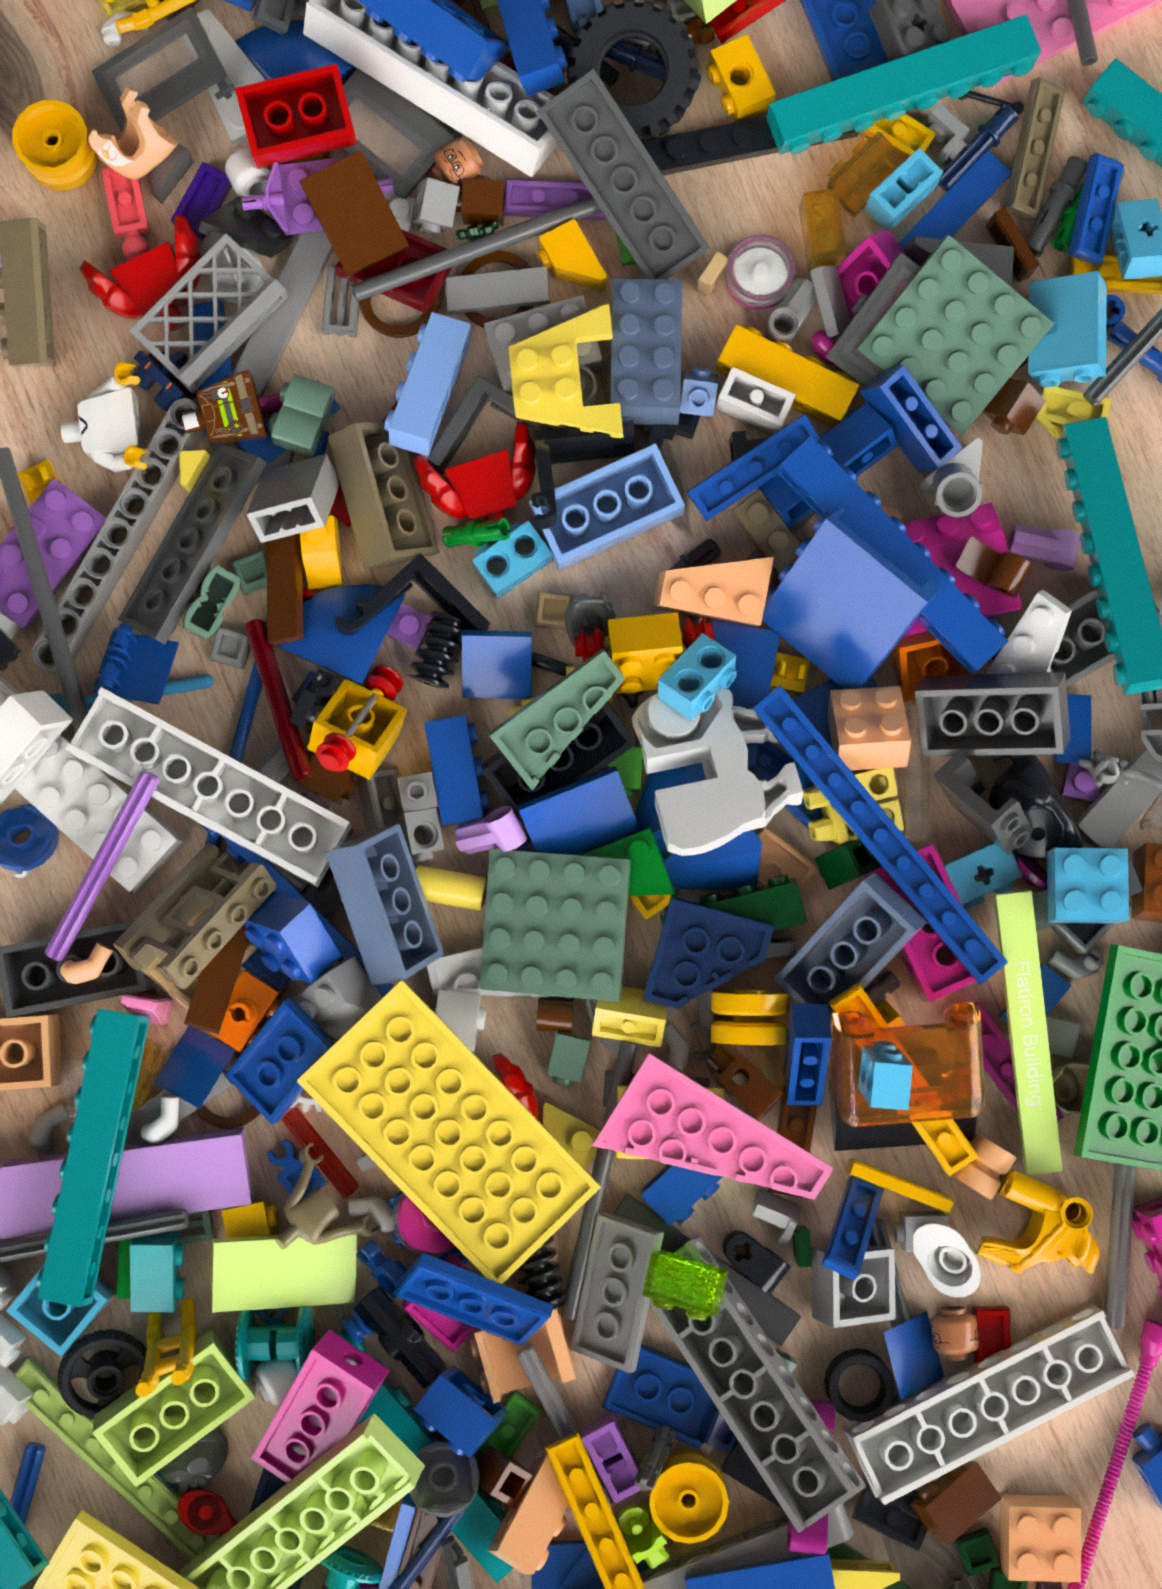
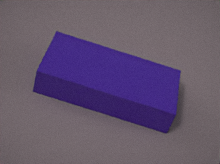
M202 162L171 218L173 225H175V215H185L192 231L198 238L203 240L205 235L198 231L201 220L221 208L232 188L226 173Z

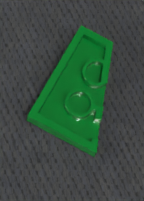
M651 828L582 854V856L631 859L628 896L676 894Z

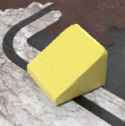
M206 450L181 451L179 454L180 484L188 493L192 490L210 458Z

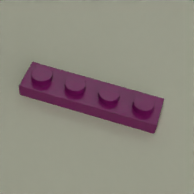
M976 1002L951 1020L950 1023L1018 1114L1011 1045L981 1003ZM1056 1107V1115L1058 1122L1062 1118H1064V1116Z

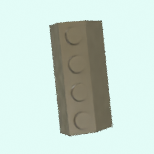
M38 218L0 222V253L2 267H0V289L4 291V303H0V323L6 324L7 338H2L1 340L3 359H8L9 366L12 367L55 366L46 226Z
M385 422L353 423L328 436L364 570L390 567L409 562L420 553L424 557L440 553L424 493L419 484V475L414 466L412 451L389 445V431L384 429Z

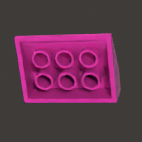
M992 503L979 505L975 511L967 516L953 517L945 513L903 523L907 529L905 534L914 543L918 541L928 549L931 554L929 559L939 569L943 567L953 575L956 580L954 585L963 594L969 593L977 600L981 607L979 611L985 617L1021 609L1022 604L1019 593L1016 598L1007 597L973 580L955 568L971 536L1001 554L1008 552L1003 528ZM916 620L904 637L927 632L928 630Z

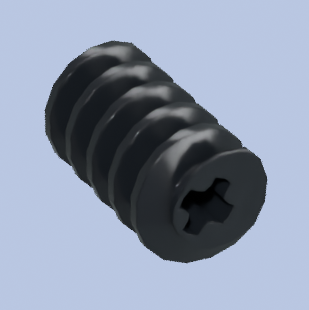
M431 611L430 615L437 623H428L425 628L433 636L421 637V643L428 649L416 650V655L423 662H411L410 666L417 675L409 674L407 676L432 687L449 688L450 685L442 677L443 675L454 676L455 672L447 664L448 662L459 663L460 661L452 651L462 650V644L457 639L462 637V630H465L462 626L465 623L453 616Z
M552 1235L516 1271L526 1272V1275L517 1281L518 1285L529 1286V1290L525 1291L524 1294L552 1304L553 1309L563 1305L560 1301L566 1297V1291L557 1288L563 1283V1278L560 1275H554L560 1269V1264L557 1261H550V1259L556 1256L557 1251L554 1247H546L554 1240Z

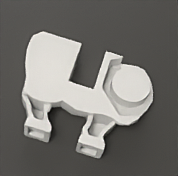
M722 688L715 696L710 708L704 713L700 711L692 721L659 700L658 693L643 702L632 715L633 729L642 749L647 774L702 763L706 780L655 791V808L668 852L681 856L708 852L724 845L743 832L765 827L772 817L785 805L801 804L803 789L795 762L786 764L779 774L770 781H759L752 772L748 771V748L746 744L764 743L768 740L773 743L779 742L752 709L733 706V696L729 689ZM687 689V690H683V691L691 692V691H694V690Z

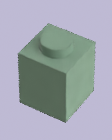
M556 1032L546 1074L553 1076V1083L569 1087L573 1086L574 1081L581 1083L591 1039Z

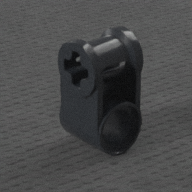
M732 1231L723 1240L722 1249L728 1260L768 1295L773 1292L791 1268L787 1262L768 1247L765 1248L743 1231ZM735 1244L744 1245L747 1252L744 1255L739 1252L736 1254V1251L733 1249Z

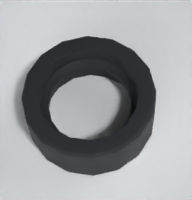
M858 1348L843 1351L833 1358L826 1370L824 1384L827 1397L830 1401H834L836 1411L848 1420L862 1423L871 1421L884 1414L891 1405L895 1391L892 1373L882 1359L871 1351ZM856 1364L871 1367L875 1370L880 1380V1390L877 1397L871 1403L864 1406H855L846 1402L841 1396L838 1387L840 1376L844 1370Z

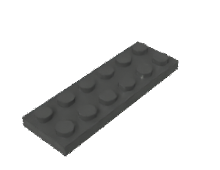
M594 68L536 111L647 279L667 280L711 249Z
M223 443L217 444L118 618L120 622L130 625L133 629L164 645L166 644L170 635L175 631L176 624L185 608L192 601L194 592L202 578L209 571L211 562L219 548L226 541L228 532L236 518L243 511L245 502L253 488L260 481L262 472L268 463L260 457Z

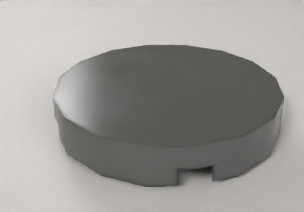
M446 1441L430 1443L419 1450L416 1457L425 1467L420 1474L415 1488L409 1492L411 1500L419 1510L431 1516L449 1517L461 1513L472 1503L478 1492L479 1469L476 1459L473 1455L470 1458L466 1454L463 1456L458 1455L448 1447Z

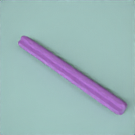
M145 770L139 773L45 950V954L53 960L61 961L67 955L159 783V778L155 774Z

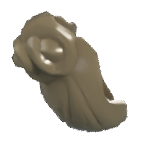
M1090 1058L1085 1059L1084 1062H1065L1052 1071L1055 1105L1059 1110L1067 1114H1081Z

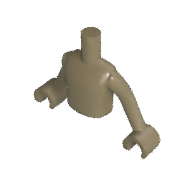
M314 1143L304 1146L299 1151V1160L304 1166L284 1206L285 1216L290 1226L275 1238L277 1245L285 1250L299 1236L312 1245H319L353 1234H359L363 1238L377 1235L381 1231V1226L374 1228L371 1232L366 1228V1221L372 1215L360 1218L357 1223L337 1226L324 1231L330 1223L339 1217V1211L328 1196L318 1187H315L306 1197L301 1199L307 1189L314 1165L321 1162L324 1158L323 1154L315 1158V1160L309 1157L308 1150L314 1146Z

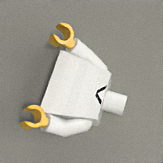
M125 362L118 363L115 367L114 375L87 395L86 400L78 403L79 421L61 423V435L64 443L81 442L83 451L96 464L116 473L133 468L141 470L147 468L146 463L139 461L144 453H148V450L144 449L139 397L131 387L127 388L128 384L138 385L140 378L130 375L131 370L136 365Z

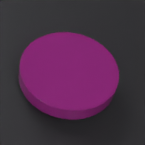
M1017 854L1014 858L1018 864L1017 867L1021 870L1022 878L1030 885H1037L1046 890L1047 872L1034 859Z

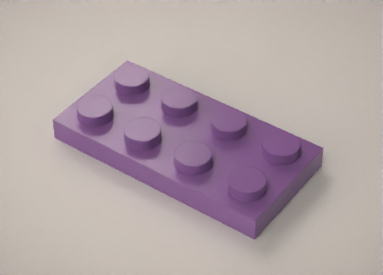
M55 478L51 480L28 509L53 595L86 555L107 519ZM14 527L0 545V611L26 630L40 612Z

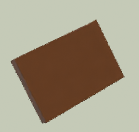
M361 150L299 180L347 278L409 248V244Z

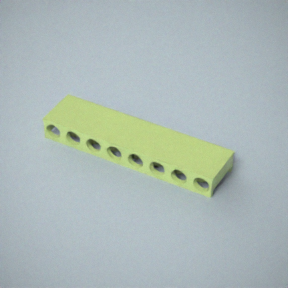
M374 1413L179 1571V1575L200 1589H287L413 1490L425 1465Z

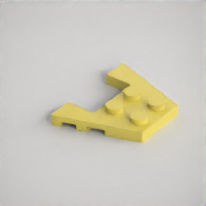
M609 304L602 305L508 347L516 418L554 426L562 424L580 428V431L593 433L597 431L610 434V437L623 438L620 403L583 406L577 343L613 339Z

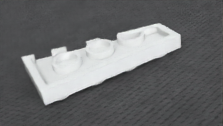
M209 9L197 13L228 75L224 78L227 86L232 83L235 88L266 81ZM188 34L184 35L194 60H199L200 58ZM214 84L209 87L208 91L233 146L248 141L236 91L231 92L232 97L228 100L225 97L218 100L215 96V93L220 91L218 85Z
M1041 590L1038 592L986 674L1051 672L1052 669L1050 667L1054 655L1059 650L1072 610L1046 591Z
M483 947L445 955L427 965L433 995H438L439 990H448L488 996L559 997L481 990L480 978Z

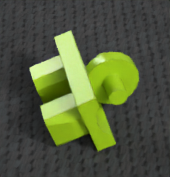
M647 1499L641 1505L634 1503L625 1506L619 1512L617 1520L630 1554L637 1564L644 1559L650 1568L654 1569L669 1558V1554L664 1547L667 1543L665 1536L652 1519Z

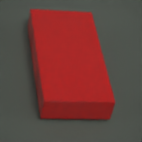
M1007 1306L972 1307V1314L975 1315L979 1339V1347L974 1351L975 1364L1003 1349L1006 1350L1011 1347L1010 1308Z

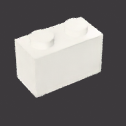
M732 367L719 395L716 410L774 434L782 428L796 394Z

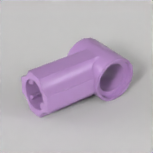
M1015 524L1007 548L1008 552L1023 558L1044 562V566L1048 568L1072 571L1075 568L1080 534L1065 529L1046 531Z
M511 806L498 808L485 818L460 823L455 829V843L460 852L464 851L467 854L493 848L508 852L522 845L527 839Z

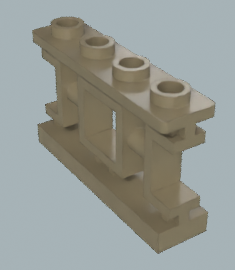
M207 843L113 945L129 966L136 970H145L156 957L162 959L157 965L159 971L167 981H174L177 987L185 990L276 889V884L264 865L259 863H250L240 875L235 874L234 872L238 868L229 854H221L217 846ZM203 906L209 908L193 927L187 925Z

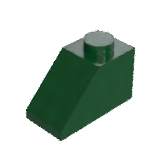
M853 840L814 858L819 867L820 875L825 880L829 890L881 867L860 840Z

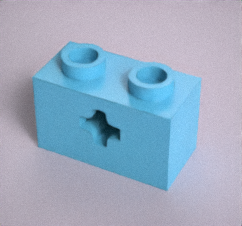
M1147 199L1117 202L1109 231L1123 280L1162 276V213L1158 200Z
M994 842L944 864L953 887L965 909L984 902L985 900L982 895L993 890L998 894L1015 888L1014 881L1023 877L1012 852L1009 855L1006 854ZM978 870H986L987 876L983 877V881L976 882L973 876L978 874Z

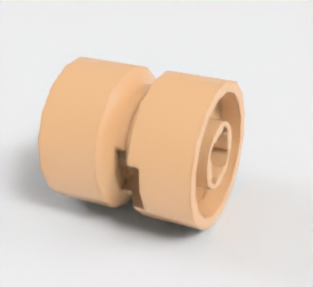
M976 1133L970 1144L979 1157L952 1176L988 1199L993 1200L1002 1184L998 1178L999 1174H1007L1017 1157Z

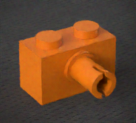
M248 969L243 970L235 982L219 1034L209 1033L238 1052H243L259 1033L267 1017L271 1018L283 1001L280 1000V997L284 992H281Z

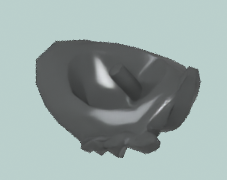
M603 591L599 598L589 597L586 593L575 596L572 604L566 609L564 617L565 628L570 642L574 646V636H580L581 628L585 635H591L595 627H598L603 633L605 640V637L608 636V619H615L616 614L613 610V604L609 602L608 596Z
M220 1431L209 1432L160 1469L164 1480L179 1485L176 1490L177 1493H184L199 1487L203 1489L205 1486H209L212 1479L226 1462L228 1440Z

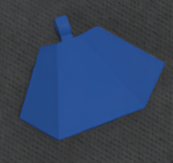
M702 763L648 774L634 814L640 830L630 833V835L649 828L652 829L674 888L733 890L734 887L748 883H754L756 888L763 843L754 830L743 832L724 845L701 854L681 856L667 850L655 808V791L706 780Z

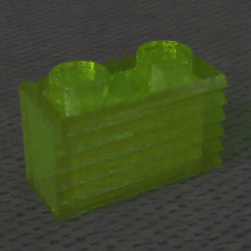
M659 1250L651 1254L642 1296L653 1299L652 1305L667 1310H672L673 1306L685 1309L687 1317L706 1321L707 1317H712L719 1313L728 1275L727 1269L666 1250Z

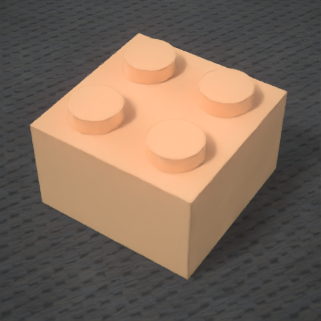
M901 687L830 690L827 718L832 747L851 771L907 767L911 736Z
M59 1014L0 1018V1090L42 1088L63 1084Z
M1000 1494L1002 1499L1000 1500L999 1561L1001 1564L999 1567L1007 1579L1011 1581L1081 1582V1507L1068 1495Z

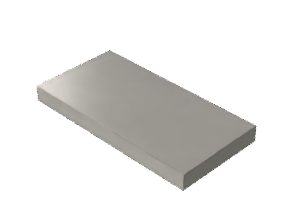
M606 1211L597 1213L570 1350L627 1373L636 1371L664 1236L663 1231Z

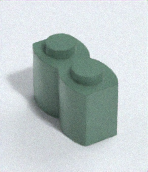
M296 374L293 375L290 383L285 382L279 397V401L283 402L279 414L273 413L268 426V433L272 434L273 445L313 457L334 402V387Z
M220 566L213 568L200 585L199 598L186 610L182 628L203 640L211 637L222 622L223 608L228 606L238 593L240 577Z

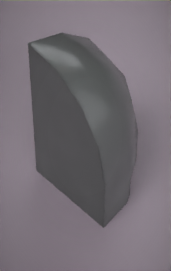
M179 143L164 161L148 173V183L152 194L161 204L164 203L194 163L188 149Z

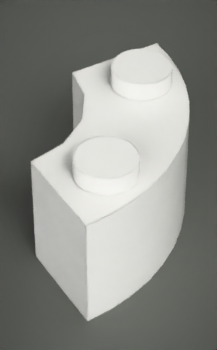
M439 990L435 1014L475 1054L478 1029L484 1030L486 1009L480 1008L481 994Z

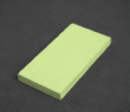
M357 1234L337 1238L319 1245H312L299 1236L285 1250L281 1249L275 1242V1238L279 1235L212 1239V1313L355 1303Z

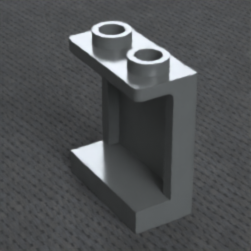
M960 751L934 774L935 779L951 805L1006 854L1009 855L1015 848H1019L1027 842L1033 828L1018 801L1012 797L1000 809L995 810L979 797L986 789L969 759Z

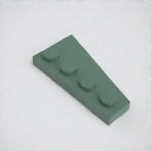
M602 648L490 731L489 736L530 789L533 790L540 782V778L556 763L564 749L572 740L576 739L583 730L584 725L601 709L625 680V677Z

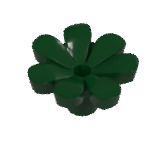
M499 221L483 225L480 228L478 225H471L466 227L467 230H457L456 235L458 240L467 239L473 241L494 233V230L499 228Z

